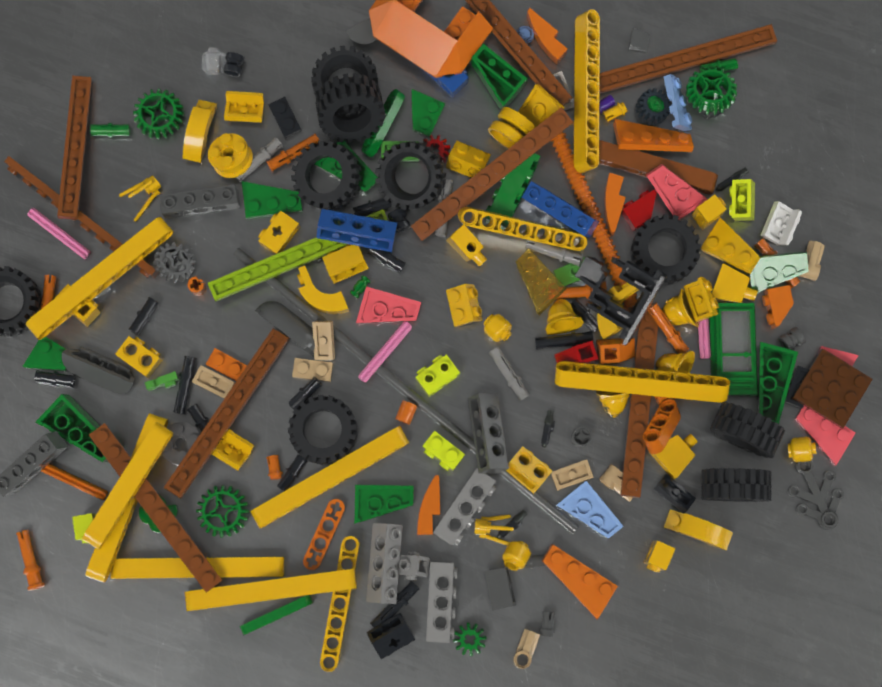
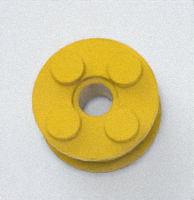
M225 133L215 139L210 145L208 160L220 176L235 178L244 174L252 164L253 153L243 137L234 133Z

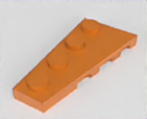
M614 119L613 126L618 149L674 152L693 151L694 145L691 134Z
M551 544L541 561L598 620L618 586Z

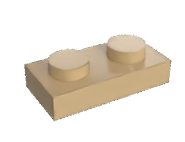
M333 321L312 322L315 360H334Z
M295 358L292 377L307 380L316 377L319 381L331 382L333 363Z
M200 365L192 380V383L224 399L235 384V382Z
M587 459L551 473L557 491L594 478Z

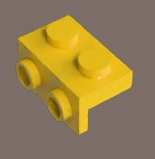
M226 91L224 120L262 123L265 106L264 94Z
M456 140L449 154L446 168L472 178L487 166L491 154Z
M701 276L698 277L697 281L683 286L695 322L718 315V302L715 297H712L711 291L713 288L709 280Z
M462 284L446 290L454 327L482 321V309L478 303V291L474 284Z
M229 429L212 455L239 471L250 457L254 445Z

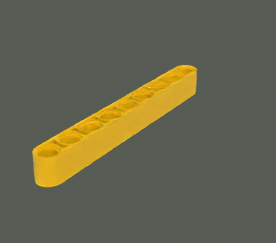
M594 9L578 15L575 19L574 167L579 173L587 172L599 165L600 16Z
M162 217L154 219L33 315L26 322V326L38 340L43 339L169 239L174 231Z
M561 361L556 364L554 379L555 384L560 387L718 403L727 401L730 388V380L721 376Z
M151 413L148 414L131 458H133L152 426L158 422L167 428L168 419ZM135 497L100 550L94 549L85 575L87 577L104 583L108 579L138 503Z
M398 426L254 508L250 513L259 529L401 449L410 442L401 426Z
M284 557L206 558L220 577H284ZM181 558L115 559L110 571V579L195 578Z
M355 569L214 587L207 593L204 589L185 591L184 593L186 611L356 589L357 585Z

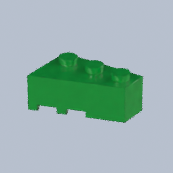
M485 44L471 57L472 67L500 110L503 107H508L526 86L527 78Z

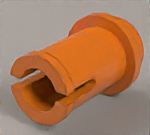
M279 455L266 457L270 480L281 479L283 472L280 469Z

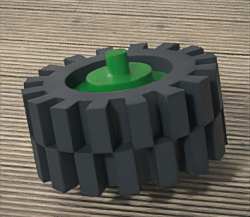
M650 88L643 92L637 100L635 111L639 113V119L641 117L644 118L642 120L643 123L647 120V125L652 123L653 125L661 124L670 114L669 106L672 104H669L670 100L666 98L667 93L661 94L663 90L660 89L657 92V88H653L652 91Z

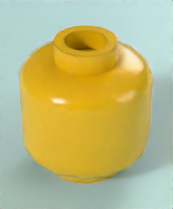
M491 314L483 323L484 332L495 342L506 341L512 334L510 332L512 324L501 314Z
M808 436L794 437L790 443H787L789 458H792L796 463L811 461L813 454H817L815 442L811 443V439Z
M523 541L510 542L502 555L504 565L514 571L523 569L531 556V551Z

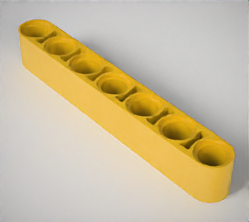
M462 207L458 212L460 222L469 227L575 251H581L587 246L586 237L577 231L472 207ZM471 212V219L464 221V214ZM490 216V222L487 225H483V218ZM508 220V227L501 229V222ZM526 224V231L519 233V227ZM544 228V235L537 237L538 230ZM558 233H562V239L555 241V236ZM576 237H580L579 244L573 245V240Z
M158 422L152 426L84 533L82 540L98 550L102 548L174 432Z
M347 536L343 539L337 571L345 570L342 567L344 559H350L353 563L351 569L356 571L360 542L356 537ZM350 539L356 542V547L352 551L347 550L345 546L346 542ZM352 589L334 591L332 593L320 658V666L326 672L335 670L339 664ZM337 598L345 600V607L343 609H338L335 606ZM334 617H338L342 621V625L338 629L334 628L331 624ZM330 637H335L338 640L336 648L329 647L328 639ZM326 657L334 659L335 664L332 668L325 666L324 660Z

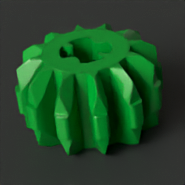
M467 622L466 630L460 625L459 628L462 630V633L454 632L460 638L453 639V642L461 643L456 646V650L464 647L462 655L466 654L467 649L470 656H473L472 649H475L479 654L480 650L477 646L485 647V644L481 643L480 640L487 639L486 636L479 637V634L484 632L483 628L476 632L478 627L476 623L473 629H470V622ZM467 634H469L470 636H475V639H473V641L475 642L473 644H470L469 642L466 644L464 642V640H466L465 636Z

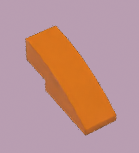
M529 8L527 10V20L529 27L533 30L535 40L547 57L558 65L566 56L568 48L556 39L558 31Z
M613 173L608 175L604 193V215L606 226L609 230L608 233L611 236L616 231L626 198L619 195L624 177Z
M435 475L424 495L419 512L417 535H433V515H440L439 475Z

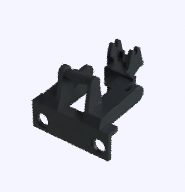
M586 256L575 277L593 289L588 298L593 302L587 301L586 306L623 328L619 337L624 339L622 344L626 346L634 336L668 275L658 269L653 276L629 260L625 263L618 258L612 257L610 261L623 269L619 278L642 291L634 307L626 308L612 299L613 294L601 287L609 274L602 270L604 263L598 261L595 257Z

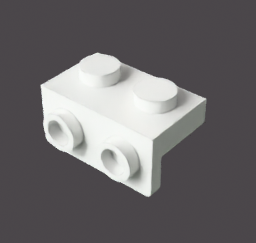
M774 201L760 236L777 246L789 245L793 239L795 228L800 222L802 211L799 209L793 210L779 201Z

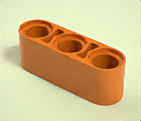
M673 399L664 400L660 404L643 434L647 450L651 454H658L664 450L681 419L677 403Z

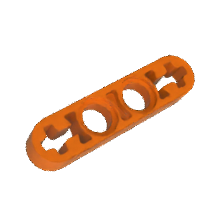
M333 499L328 503L304 556L303 564L308 570H316L320 567L345 512V505L339 499ZM338 502L340 503L339 507L342 509L335 513V517H338L337 521L332 517H326L327 513L332 515L333 508H331V505H336ZM326 520H331L334 523L331 531L323 529V523ZM323 538L326 541L323 549L315 547L316 539ZM311 549L322 553L321 557L319 555L316 556L315 561H317V565H312V567L309 566L307 561L308 558H312L314 553L310 552Z

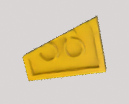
M721 217L701 246L702 252L751 274L760 259L759 255Z

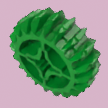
M709 66L706 70L700 68L699 73L695 71L693 77L689 78L686 85V96L688 97L689 104L693 103V109L699 108V113L704 110L706 115L709 112H713L716 115L717 111L723 113L724 109L728 110L731 104L733 105L735 102V97L737 96V84H735L734 78H730V72L725 74L724 68L719 71L716 66L714 69H710ZM698 86L701 87V95L697 91ZM722 86L724 87V89H725V91H726V94H725V95L722 94V90H721V87H722Z
M160 88L157 89V93L153 89L150 90V95L143 93L145 98H138L140 104L134 105L137 109L133 111V115L136 116L134 122L138 123L137 128L139 130L142 129V133L144 135L148 134L150 138L156 135V138L160 139L161 134H163L164 138H167V133L169 132L171 135H174L173 129H180L177 123L183 124L181 117L185 116L184 112H182L184 107L180 104V99L175 98L176 95L174 93L169 95L168 90L162 93ZM157 102L156 105L150 106L152 103ZM166 103L173 106V115L166 111ZM159 111H161V112H162V115H159V116L157 117L155 114H156L157 112L159 113ZM145 113L152 117L151 125L145 122ZM168 122L167 124L160 126L161 123Z
M221 485V491H219L218 486H214V493L208 489V497L203 494L201 495L205 502L198 501L197 503L203 506L202 509H196L197 513H202V516H198L197 520L204 519L200 526L203 528L208 525L206 533L211 532L213 529L212 536L216 537L218 531H220V537L224 538L225 531L230 537L232 536V529L235 533L239 532L236 527L237 525L244 528L245 525L241 523V520L248 521V518L244 517L243 513H249V510L243 509V507L248 505V502H241L245 496L237 497L240 490L237 489L232 493V486H229L226 491V486ZM221 495L232 497L237 504L226 505ZM216 498V508L208 513L209 504ZM221 505L223 508L229 509L225 516L217 514L218 510H221ZM238 510L237 518L230 525V514ZM219 517L224 527L215 526L209 518Z

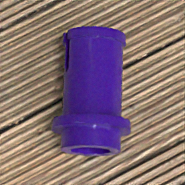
M610 94L599 100V115L602 114V111L615 105V100Z

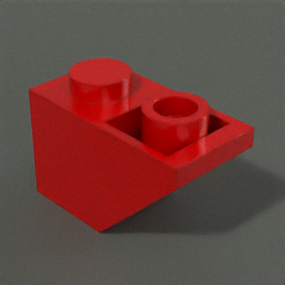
M655 189L651 192L647 190L639 195L640 199L635 202L630 200L623 205L624 209L621 214L633 232L642 227L647 220L650 221L657 193Z
M593 341L571 347L554 355L556 363L567 361L591 364L598 360Z

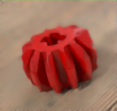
M430 135V141L424 138L423 143L426 144L425 146L437 148L438 154L441 156L439 160L446 163L445 157H449L450 154L448 152L450 145H445L447 139L440 141V135H437L436 139L433 138V135Z

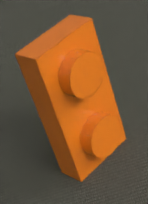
M214 348L205 364L234 381L238 380L247 365Z

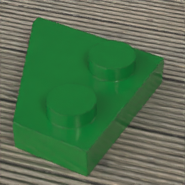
M412 89L413 131L430 138L442 114L445 103Z
M44 337L38 340L23 367L27 369L67 371L62 362V352L66 348Z

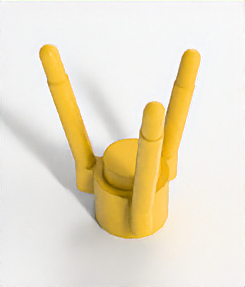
M153 175L119 194V197L130 193L128 198H131L142 190H145L148 195L152 193L134 218L135 222L141 217L154 198L160 194L158 189L162 186Z
M511 515L481 516V519H476L475 534H479V538H486L507 546L510 542L498 539L487 533L490 534L491 529L513 531L514 528L491 525V522L488 521L511 518Z

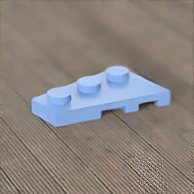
M672 74L664 76L666 92L669 100L672 101L669 109L670 113L675 117L672 125L676 129L685 132L692 129V117L686 110L687 100L682 95L680 89L682 88V83L678 77Z
M587 480L557 504L558 507L564 509L608 539L623 527V524Z

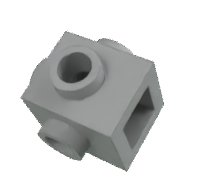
M408 552V555H400L399 575L406 576L405 580L417 581V577H428L430 558L419 556L418 552Z

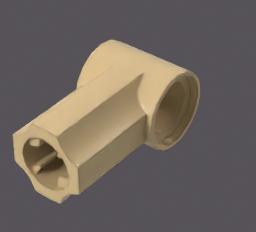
M817 241L808 242L806 251L809 272L800 275V277L813 281L817 280L825 245Z
M611 464L599 480L606 487L620 495L622 472ZM622 496L628 502L633 499V497Z
M524 629L513 657V663L517 668L525 669L530 666L540 634ZM524 654L527 657L528 661L525 666L517 663L518 655Z

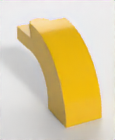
M199 99L196 107L193 106L184 138L183 159L201 163L206 152L208 131L217 110V103Z
M306 266L298 268L300 274H297L301 285L305 284V286L298 289L304 300L312 308L322 313L334 315L349 312L341 291L334 294L320 292L313 285Z
M625 283L621 287L613 286L608 292L614 295L613 300L622 305L627 298L639 291V289L629 283ZM597 313L598 328L603 340L612 337L623 329Z
M671 509L664 525L665 529L692 537L726 551L733 534L732 531L719 525Z

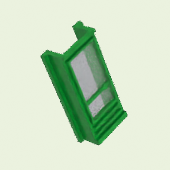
M718 303V315L709 318L711 376H721L730 380L728 395L758 397L755 303Z

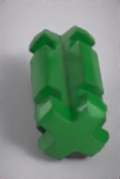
M364 275L361 276L362 279H359L354 285L353 290L350 291V294L355 298H359V294H362L367 284L370 283V280Z

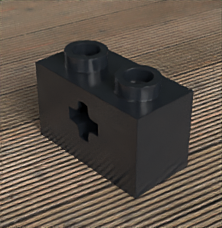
M401 612L366 632L381 659L416 640Z

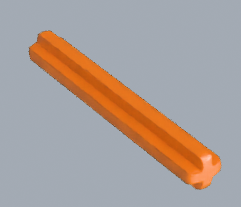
M48 464L41 470V472L100 500H105L108 495L107 490L51 464Z

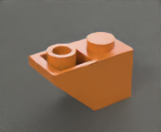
M790 285L767 289L763 292L762 302L767 307L768 314H766V320L768 325H771V329H776L781 324L794 304Z
M632 337L626 346L622 344L624 341L622 338L596 340L598 361L601 364L620 363L635 357V338Z

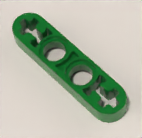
M394 89L384 103L385 119H383L382 127L378 126L379 131L376 134L371 132L372 137L366 138L361 151L369 157H373L379 150L405 99V95L399 90Z
M306 595L239 627L244 636L313 604L310 595Z

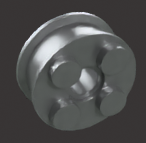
M185 422L173 423L167 427V429L174 433L162 452V456L167 461L179 466L201 434L193 425ZM182 439L186 440V447L178 449L177 443Z

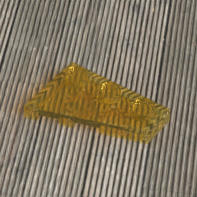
M528 249L516 261V264L527 286L529 296L535 305L536 313L541 315L567 288L535 253Z

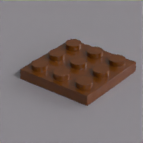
M821 349L792 398L838 427L844 428L873 379L825 349Z

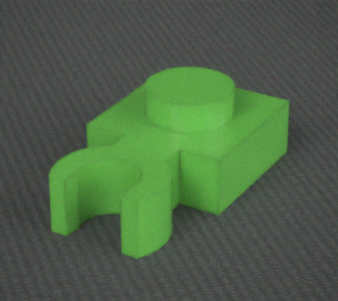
M174 371L145 382L146 389L152 391L164 386L165 388L174 387L177 385L176 382L180 381V377Z

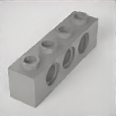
M476 468L433 533L451 546L454 543L458 545L464 536L461 532L465 527L469 529L475 519L472 516L476 510L480 513L486 504L483 500L487 494L491 496L497 488L494 485L496 480L487 474H479L478 468ZM474 487L482 489L483 494L481 497L477 498L472 495L471 491ZM463 503H469L472 506L470 513L465 514L461 511L460 507ZM452 519H458L461 522V527L458 530L451 529L449 523Z
M373 523L366 602L396 604L403 525Z
M430 562L426 642L450 643V639H454V627H451V619H455V607H452V599H456V587H453V579H457V567H454V563ZM440 577L448 579L449 584L446 588H440L437 585V580ZM441 596L448 600V604L444 608H439L436 604L437 598ZM442 616L446 619L445 627L439 628L436 626L435 620L437 617Z

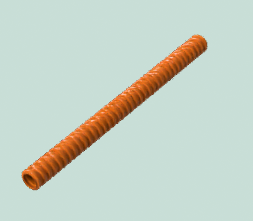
M561 132L551 142L554 143L553 147L556 148L557 157L561 159L560 163H563L562 168L565 169L564 173L568 175L567 179H570L571 189L575 191L574 195H577L576 200L579 201L578 205L582 207L581 211L599 221L592 236L596 238L595 243H598L597 248L600 249V254H603L602 259H605L604 264L608 266L607 270H610L609 275H612L611 280L615 282L614 286L621 287L627 283L619 278L623 269L610 261L612 257L618 259L621 257L617 255L618 251L614 249L616 246L612 244L613 239H610L611 235L607 233L609 230L605 228L606 223H603L604 219L600 217L602 214L598 212L599 208L596 207L597 203L593 201L594 197L591 196L590 187L586 185L587 181H584L585 176L577 172L574 167L573 149H570L571 144L568 143V138H565L566 133ZM635 293L627 298L623 306L626 308L634 306L638 300L636 298L637 294Z

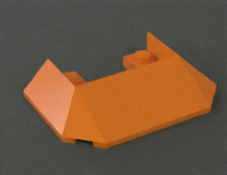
M376 0L369 9L373 37L434 78L449 74H462L471 61V57L482 46L493 30V27L479 11L475 15L463 6L446 30L442 31L415 13V10L423 0Z

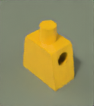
M464 224L446 239L465 261L468 262L472 259L480 267L487 260L480 252L484 248L483 245ZM467 245L472 247V252L468 251Z
M722 264L712 291V297H715L718 303H742L743 298L755 301L758 290L747 287L750 281L748 276L726 264Z
M689 434L683 440L679 435H676L669 439L662 452L651 455L672 479H676L695 457L691 448L698 441L692 434Z

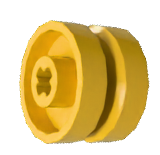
M503 107L497 116L499 121H493L488 128V132L495 140L509 149L532 131L535 126L519 112L509 107Z

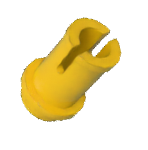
M617 102V105L602 111L607 122L621 115L625 116V113L628 112L624 102Z

